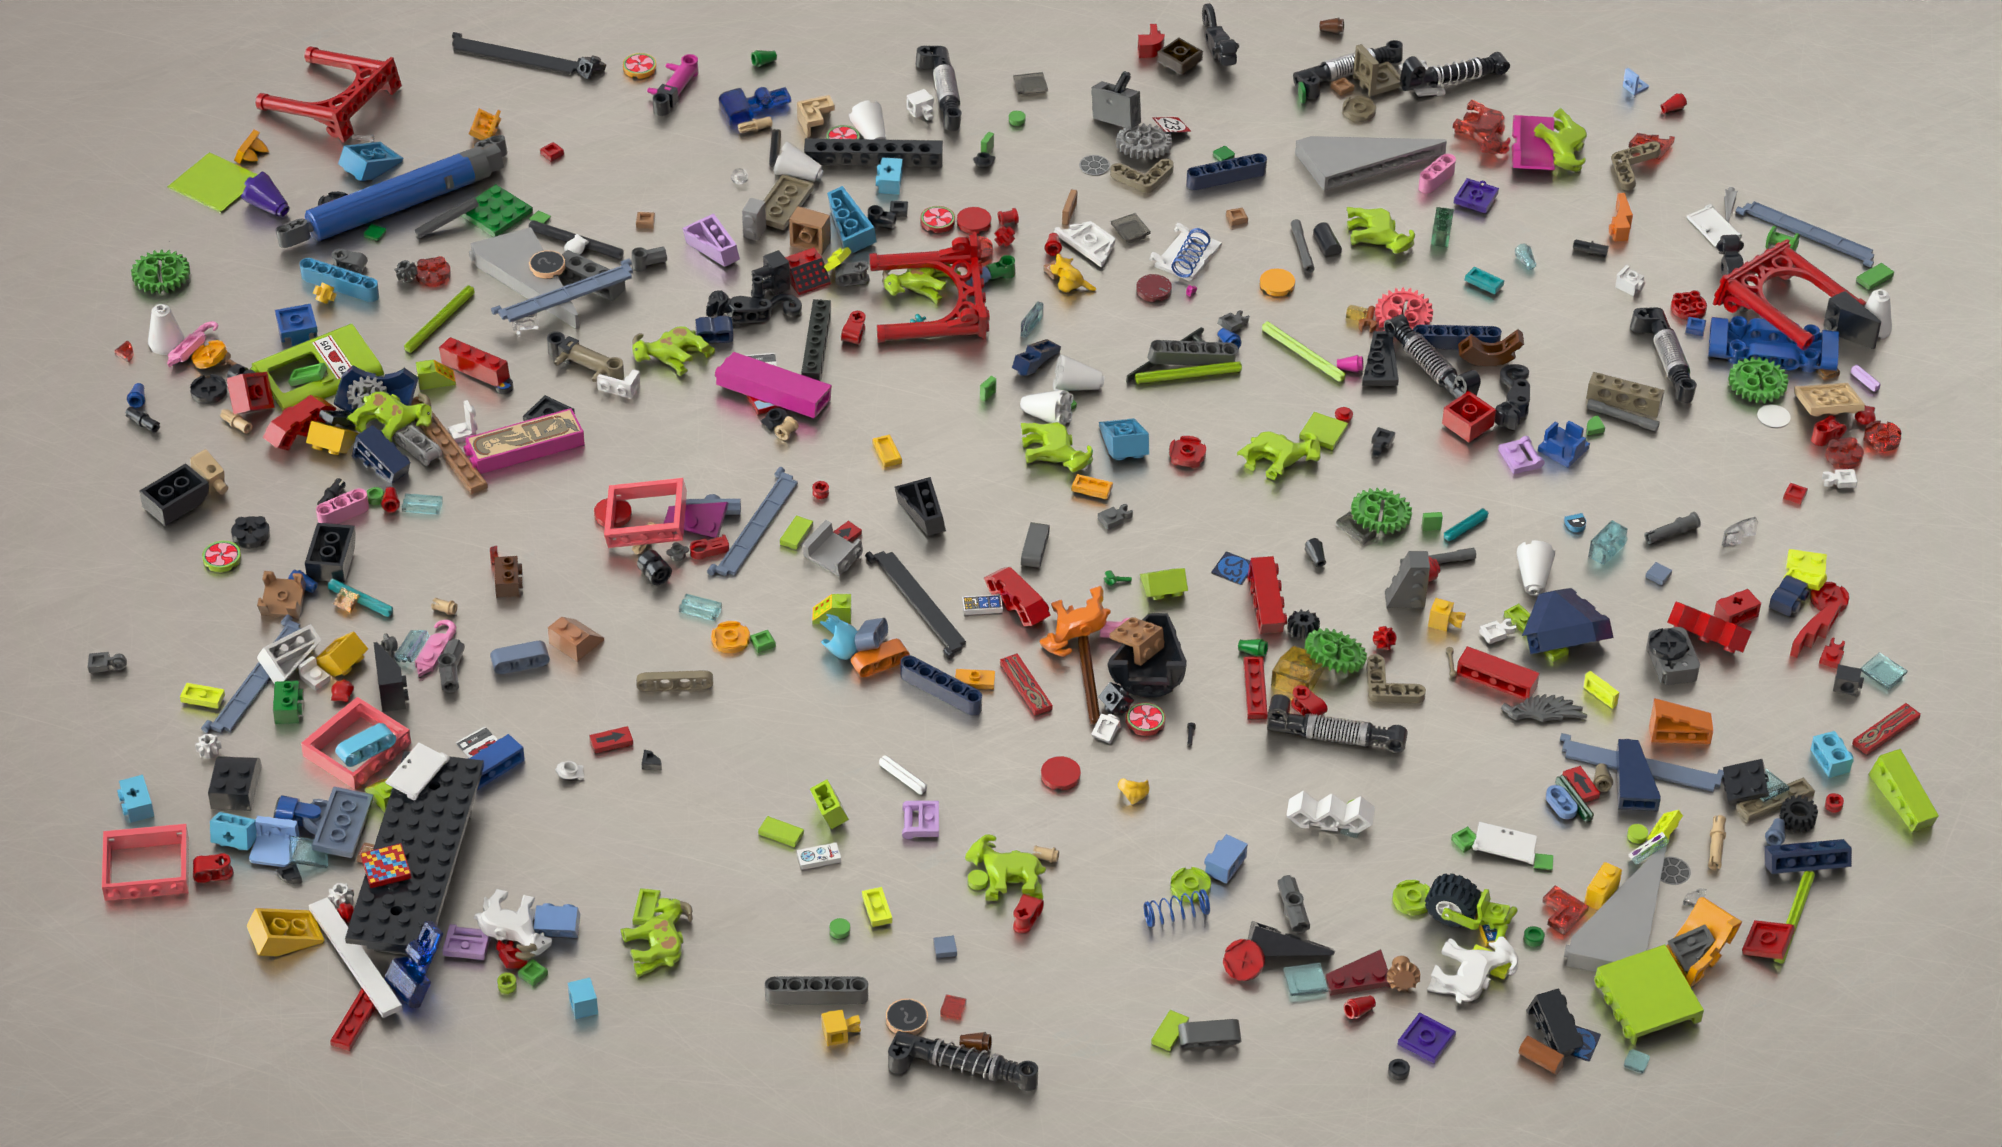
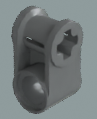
M336 249L332 252L334 266H339L362 274L368 262L367 257L360 252H351L343 249Z
M865 261L841 263L835 267L836 283L841 287L868 283L870 280L869 274H867L868 264Z

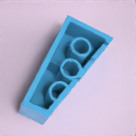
M841 186L828 192L830 210L843 249L849 247L851 252L854 253L876 243L874 226L845 188Z

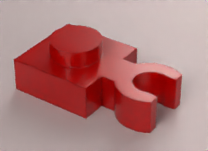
M1833 637L1830 640L1829 646L1825 645L1819 663L1837 669L1844 655L1845 641L1838 645L1834 643L1835 638Z
M498 940L496 949L500 952L498 956L507 969L522 968L527 964V960H520L515 956L516 952L522 953V951L518 948H513L514 943L512 940H508L506 944Z

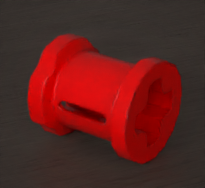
M1016 208L997 213L1000 226L1013 222L1015 224L1019 223Z

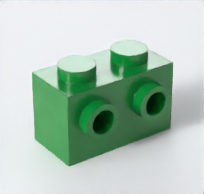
M299 681L275 682L273 700L275 724L299 723V716L303 715V704L300 701L304 700V689H300Z

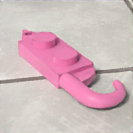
M214 321L206 322L192 334H189L168 354V366L171 367L178 362L188 360L189 356L206 341L204 332L213 327V331H216L219 326L218 323Z
M441 620L434 625V628L447 625L449 629L446 634L437 633L431 635L415 660L418 677L430 671L434 672L438 665V657L443 654L448 641H451L456 633L457 628L454 622Z

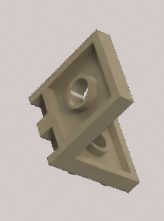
M1362 44L1356 45L1353 78L1354 80L1360 79L1362 89L1368 88L1369 97L1401 87V75L1389 62L1379 64Z

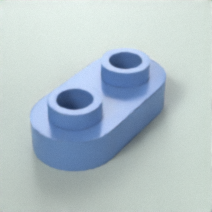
M1559 785L1548 787L1546 800L1558 816L1563 819L1574 818L1577 813V804L1568 792Z

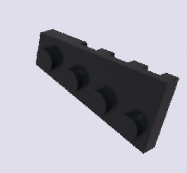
M1374 331L1362 386H1398L1399 378L1393 337L1388 336L1385 331Z

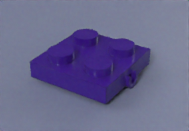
M1466 178L1454 197L1453 203L1487 213L1499 193V188L1488 185L1484 180L1479 182Z

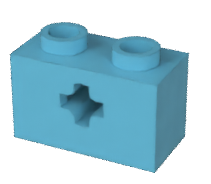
M882 158L881 165L878 164L877 175L879 176H876V186H879V193L900 194L903 159Z
M143 775L120 780V789L117 790L119 801H124V804H121L124 816L128 815L130 823L155 817Z
M219 812L210 820L211 843L235 847L239 850H248L257 838L256 819Z

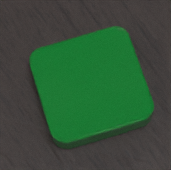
M1299 82L1298 96L1301 104H1305L1306 91L1303 82Z
M1223 146L1214 150L1213 156L1219 161L1234 158L1235 153L1227 146Z
M370 225L364 232V237L379 241L386 234V228Z

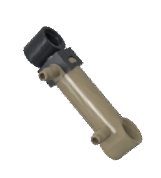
M561 332L548 334V353L553 357H557L554 361L556 366L563 362L570 364L573 361L596 371L592 377L593 382L597 381L599 374L619 380L624 379L622 359L618 357L609 358L579 345V340L568 336L565 339L564 334Z

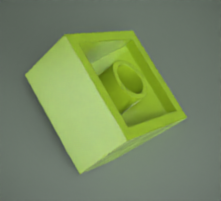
M1185 568L1140 574L1147 597L1153 596V600L1163 599L1165 594H1171L1172 597L1182 596L1184 591H1188Z

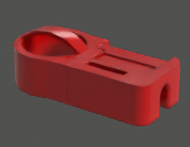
M722 534V537L706 540V538L695 540L690 544V556L697 560L729 551V542L724 534ZM696 548H704V549H705V550L700 551V552L694 551V549H696Z

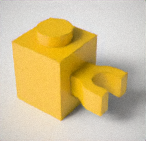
M1435 598L1430 609L1428 627L1447 632L1451 623L1455 627L1461 628L1466 613L1453 612L1454 602Z
M843 1010L821 1013L822 1029L827 1046L848 1043V1032H861L859 1015L845 1019Z

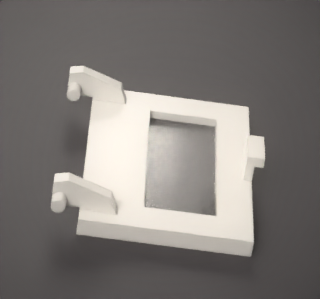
M1177 223L1174 229L1175 232L1181 231L1180 235L1164 254L1160 256L1156 252H1152L1149 258L1150 261H1157L1155 263L1156 268L1174 275L1176 274L1173 272L1171 264L1175 257H1177L1180 248L1184 245V241L1191 231L1181 223ZM1199 233L1191 234V237H1198L1205 242V244L1208 243V238L1206 236L1201 235ZM1192 238L1197 244L1204 245L1201 240ZM1211 238L1196 268L1193 269L1192 275L1184 279L1192 281L1218 251L1222 242ZM1188 244L1185 245V248L1192 249ZM1190 244L1195 250L1201 251L1198 246ZM1185 250L1182 251V254L1188 255ZM1187 250L1192 256L1198 257L1195 252ZM1183 256L1187 261L1194 262L1190 257ZM1183 261L1175 262L1178 271L1183 274L1191 273V270L1184 268H1190L1187 263Z

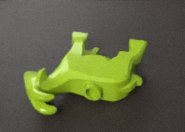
M1559 108L1553 115L1562 121L1554 120V129L1559 131V133L1548 129L1540 123L1535 127L1534 132L1536 133L1534 135L1543 138L1555 152L1553 156L1555 157L1554 164L1556 166L1562 167L1565 170L1579 172L1582 169V165L1586 162V158L1576 160L1574 152L1582 150L1587 133L1562 108Z
M1347 207L1348 218H1353L1351 221H1347L1348 231L1352 230L1350 237L1351 245L1359 242L1386 245L1395 254L1407 251L1414 246V231L1409 230L1410 236L1398 234L1395 231V220L1391 219L1390 212L1383 208L1363 209ZM1356 227L1367 228L1362 231L1353 230Z
M1058 422L1049 424L1021 423L1022 435L1028 434L1026 437H1022L1023 448L1028 447L1032 443L1043 444L1042 447L1037 449H1026L1025 458L1027 464L1035 460L1053 463L1064 462L1063 466L1068 467L1071 472H1076L1092 463V447L1088 445V452L1086 453L1072 448V435H1068L1067 428Z
M1267 431L1261 432L1257 437H1252L1251 443L1239 450L1237 456L1241 455L1246 459L1247 462L1244 464V467L1251 471L1255 470L1256 461L1264 457L1274 462L1266 471V477L1275 480L1277 473L1282 475L1284 468L1291 466L1303 456H1306V461H1319L1321 458V448L1318 437L1312 432L1305 433V436L1310 438V440H1305L1303 443H1294L1282 434L1279 435Z
M990 834L978 839L966 853L965 860L967 862H973L976 866L982 862L985 864L990 879V887L986 891L985 896L986 901H998V891L1007 893L1006 883L1020 882L1024 883L1022 887L1023 894H1030V896L1043 900L1044 896L1042 886L1038 882V875L1045 873L1046 867H1043L1038 858L1033 854L1018 850L1007 853L996 852L992 849L996 845L989 842L996 841V837Z

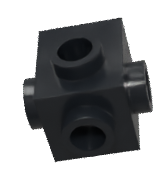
M1109 682L1098 696L1105 704L1104 708L1111 714L1123 715L1134 702L1127 688Z

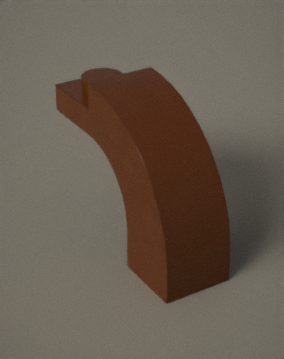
M1517 329L1505 339L1496 343L1482 342L1471 334L1458 344L1459 356L1477 366L1495 367L1509 363L1516 358L1515 351L1524 345L1523 332Z

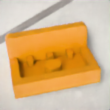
M479 108L468 134L479 140L495 136L497 132L495 127H498L501 121L499 117L501 111L497 110L496 114L492 115Z

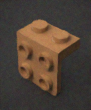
M1135 617L1129 618L1109 634L1110 639L1133 647L1134 663L1142 665L1164 648L1163 627Z

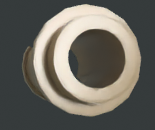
M433 599V602H436V604H431L432 610L445 612L449 616L457 612L458 605L453 600Z
M1037 845L1034 846L1033 851L1040 852L1033 853L1038 859L1050 861L1051 864L1058 862L1060 852L1055 847L1049 849Z

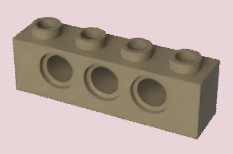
M1593 372L1588 383L1586 399L1589 400L1591 398L1610 406L1657 418L1662 406L1664 390Z

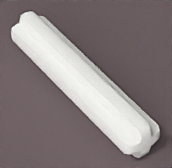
M884 755L880 758V766L917 793L922 795L927 791V784L890 757Z

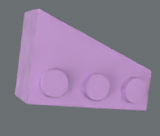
M711 214L682 228L687 244L725 267L740 260L736 243L715 214Z

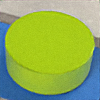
M1633 824L1628 828L1627 838L1632 843L1641 844L1647 840L1648 830L1645 826Z
M982 870L971 871L968 874L969 887L974 890L986 888L988 885L987 873Z

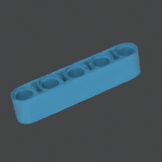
M304 258L300 261L301 278L306 282L318 286L324 283L334 287L333 291L367 302H374L379 299L378 281L374 278L312 258Z

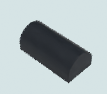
M1326 222L1317 224L1313 229V235L1324 255L1329 256L1342 253V247L1330 225Z

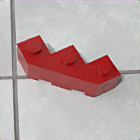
M310 395L272 420L262 438L276 448L289 451L297 435L308 436L311 421L325 423V420L319 417L321 410L335 411L337 408L321 397Z
M1011 567L1001 568L984 577L991 595L1000 594L1007 611L1016 610L1024 627L1032 626L1051 616L1049 606L1044 599Z
M1675 601L1667 623L1674 625V627H1682L1689 632L1699 635L1698 639L1709 643L1712 640L1725 646L1724 650L1734 654L1736 650L1744 652L1752 633L1748 629Z

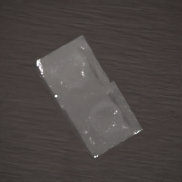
M1757 518L1744 519L1728 527L1724 531L1722 546L1741 544L1743 537L1756 535Z

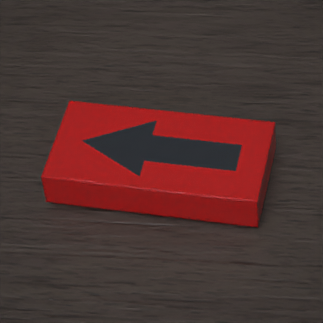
M848 520L834 530L833 533L852 542L862 535V529Z
M628 726L589 735L595 754L633 745V738Z
M1581 765L1563 771L1562 775L1567 778L1584 802L1600 797V792Z

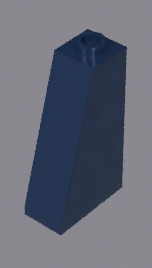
M1618 739L1616 749L1618 809L1659 811L1661 796L1639 740Z

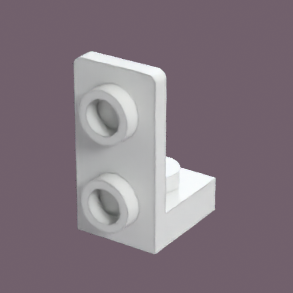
M632 370L624 381L599 374L597 376L598 390L631 399L640 386V372Z
M468 400L464 401L466 422L448 427L449 434L456 443L466 441V437L475 435V430H478L474 419L476 416L475 408L470 406Z

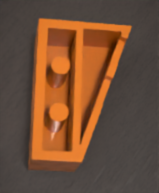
M1654 698L1649 723L1652 743L1711 744L1714 731L1711 713Z

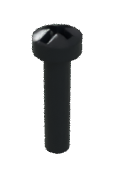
M1191 722L1187 724L1189 729L1188 746H1192L1193 732L1196 729V724Z

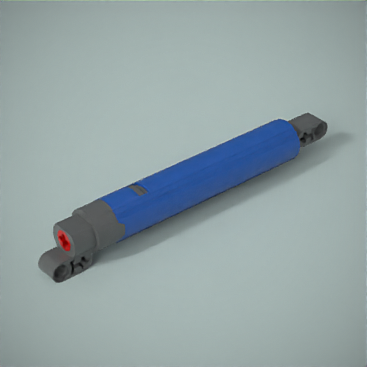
M503 135L489 137L475 143L474 148L306 210L305 219H296L276 228L279 246L281 248L292 247L309 240L311 236L319 242L488 178L491 172L504 168L502 157L508 154L505 137Z

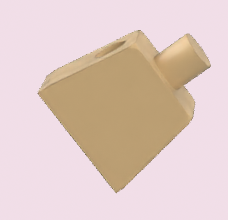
M206 449L190 458L191 468L209 483L208 495H212L215 492L222 495L227 492L229 487L225 484L224 470Z

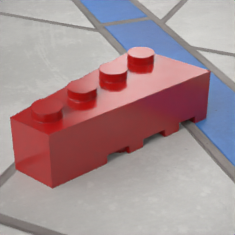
M1274 556L1251 558L1247 579L1251 583L1250 592L1251 595L1253 594L1254 608H1258L1256 610V618L1260 634L1281 633L1284 630V625H1287V614L1283 613L1285 606L1284 597L1280 596L1282 584L1281 580L1277 578L1279 566L1278 563H1275Z

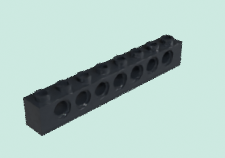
M805 138L804 153L820 165L878 166V164L881 165L882 158L903 159V166L942 167L943 140Z

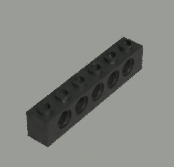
M813 299L801 375L818 381L822 380L831 321V300Z

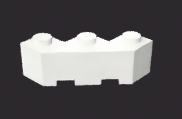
M1302 791L1289 799L1286 817L1300 828L1309 829L1310 826H1319L1321 830L1338 831V828L1349 829L1350 833H1359L1373 825L1375 807L1362 796L1345 804L1334 794L1316 801L1305 791Z

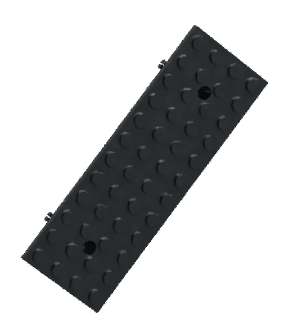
M404 751L400 764L410 752ZM449 756V761L441 767L420 792L416 800H412L407 797V794L392 788L373 850L401 843L411 872V879L370 888L365 873L345 936L347 944L367 946V949L411 956H415L416 952L429 954L431 944L435 942V930L467 822L472 817L471 809L483 772L484 760Z

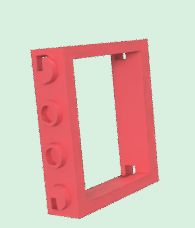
M676 478L609 485L604 537L608 548L683 541L687 497L684 479ZM676 495L674 523L614 529L616 501Z
M356 697L301 742L303 757L356 790L359 786L365 784L371 776L379 772L389 761H392L402 750L406 749L411 744V737L408 728L359 697ZM360 717L372 725L386 724L396 736L395 744L389 749L371 757L354 772L320 751Z
M177 824L103 831L102 890L105 901L189 893V835L187 825ZM181 844V877L112 883V850Z

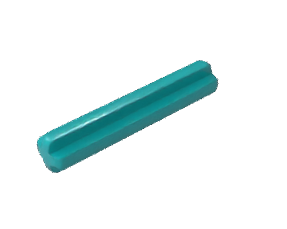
M1481 508L1446 530L1443 536L1444 539L1451 541L1488 518V511Z

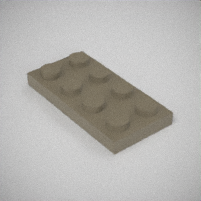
M782 174L763 200L765 201L766 225L785 230L789 224V218L798 206L801 207L813 191L814 183Z

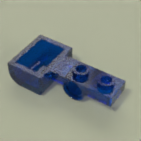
M760 87L754 92V96L746 98L742 88H736L723 92L718 100L728 124L732 126L754 119L753 113L790 103L791 96L786 87L769 91L766 87Z
M425 921L418 939L413 940L407 945L405 952L410 958H394L385 975V981L410 1008L421 1007L431 984V981L425 975L444 934L433 921Z

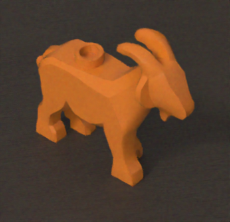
M1102 586L1090 589L1093 598L1086 601V607L1074 610L1073 605H1071L1066 610L1062 600L1052 602V609L1058 615L1056 634L1048 633L1047 637L1039 641L1040 645L1050 653L1065 657L1072 652L1071 648L1062 649L1068 644V640L1087 636L1101 630L1107 623L1106 619L1111 613L1110 609L1103 608L1102 606L1104 600Z

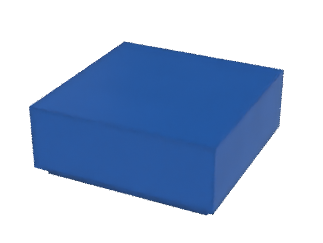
M1688 317L1685 333L1703 336L1706 320Z

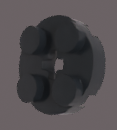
M263 516L238 517L231 528L232 540L234 543H239V546L242 548H257L261 546V542L269 539V524Z

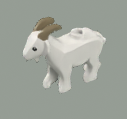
M496 889L489 899L487 897L484 898V912L474 915V919L478 921L481 931L485 935L495 937L498 940H513L521 943L522 945L517 944V948L524 953L516 952L515 954L520 960L526 961L543 953L551 946L552 939L545 937L543 932L541 935L534 933L533 921L536 908H530L535 898L523 895L517 912L502 909L500 903L506 900L508 891Z

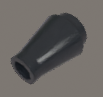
M1318 538L1308 540L1305 543L1306 553L1315 563L1316 567L1324 566L1326 560L1323 543Z

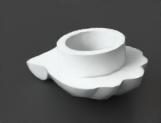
M576 234L575 238L565 244L564 252L570 250L580 255L589 241Z
M572 761L561 762L555 769L558 776L564 780L576 778L583 780L584 766L577 765Z

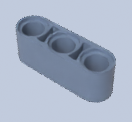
M886 618L866 620L855 635V645L858 651L879 648L888 634Z
M540 640L497 648L490 654L494 671L497 674H507L542 667L550 661L546 644Z

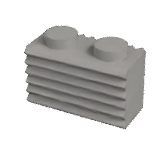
M750 198L741 211L743 215V237L758 241L766 229L765 201Z

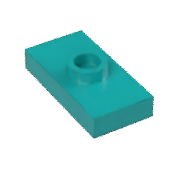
M1473 267L1465 275L1464 281L1494 295L1504 286L1505 281L1477 267Z

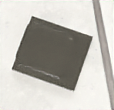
M1043 72L1013 75L1018 95L1048 91Z
M1136 213L1111 221V225L1128 243L1145 239L1146 235L1151 234V231Z

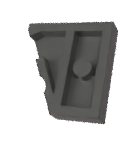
M1705 924L1668 940V946L1687 976L1690 967L1707 953L1715 939Z

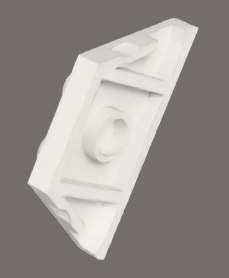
M1091 221L1070 225L1069 229L1061 230L1060 227L1054 229V233H1057L1060 239L1100 267L1104 265L1115 245V238Z

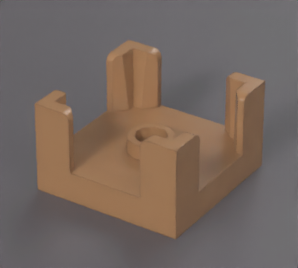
M264 571L262 578L265 585L263 599L258 598L257 603L261 616L285 617L288 614L292 618L300 619L306 588L303 575L293 573L294 580L276 578L274 572Z

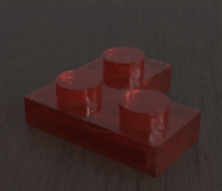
M1556 885L1543 897L1542 901L1556 911L1548 919L1547 925L1563 935L1589 909L1588 905Z

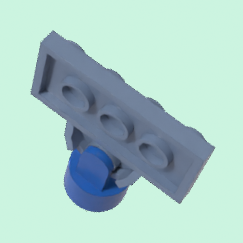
M334 786L329 800L313 799V802L310 804L300 802L298 798L281 795L277 800L273 818L297 821L298 826H304L310 833L315 834L312 850L352 858L373 801V794Z

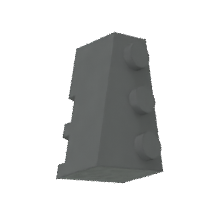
M1408 551L1399 567L1397 575H1394L1390 587H1387L1385 590L1386 608H1425L1430 571L1428 551Z

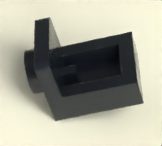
M594 55L592 57H582L577 73L586 79H590L593 70L605 71L606 64L601 61V58Z

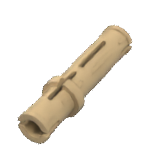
M1715 815L1713 817V827L1710 831L1711 846L1708 867L1712 870H1717V864L1718 869L1722 866L1723 842L1726 838V818L1723 815Z

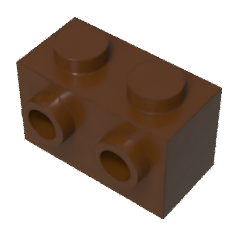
M518 556L494 557L496 598L520 597L519 589H523V578L519 577V575H523L522 563H518Z

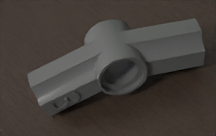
M459 639L448 641L443 654L438 657L441 687L447 693L455 692L459 688L457 666L465 649L464 643L460 642Z

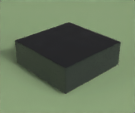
M891 201L890 212L896 213L897 217H907L908 201Z

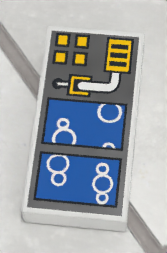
M1000 594L962 597L964 615L1003 613Z

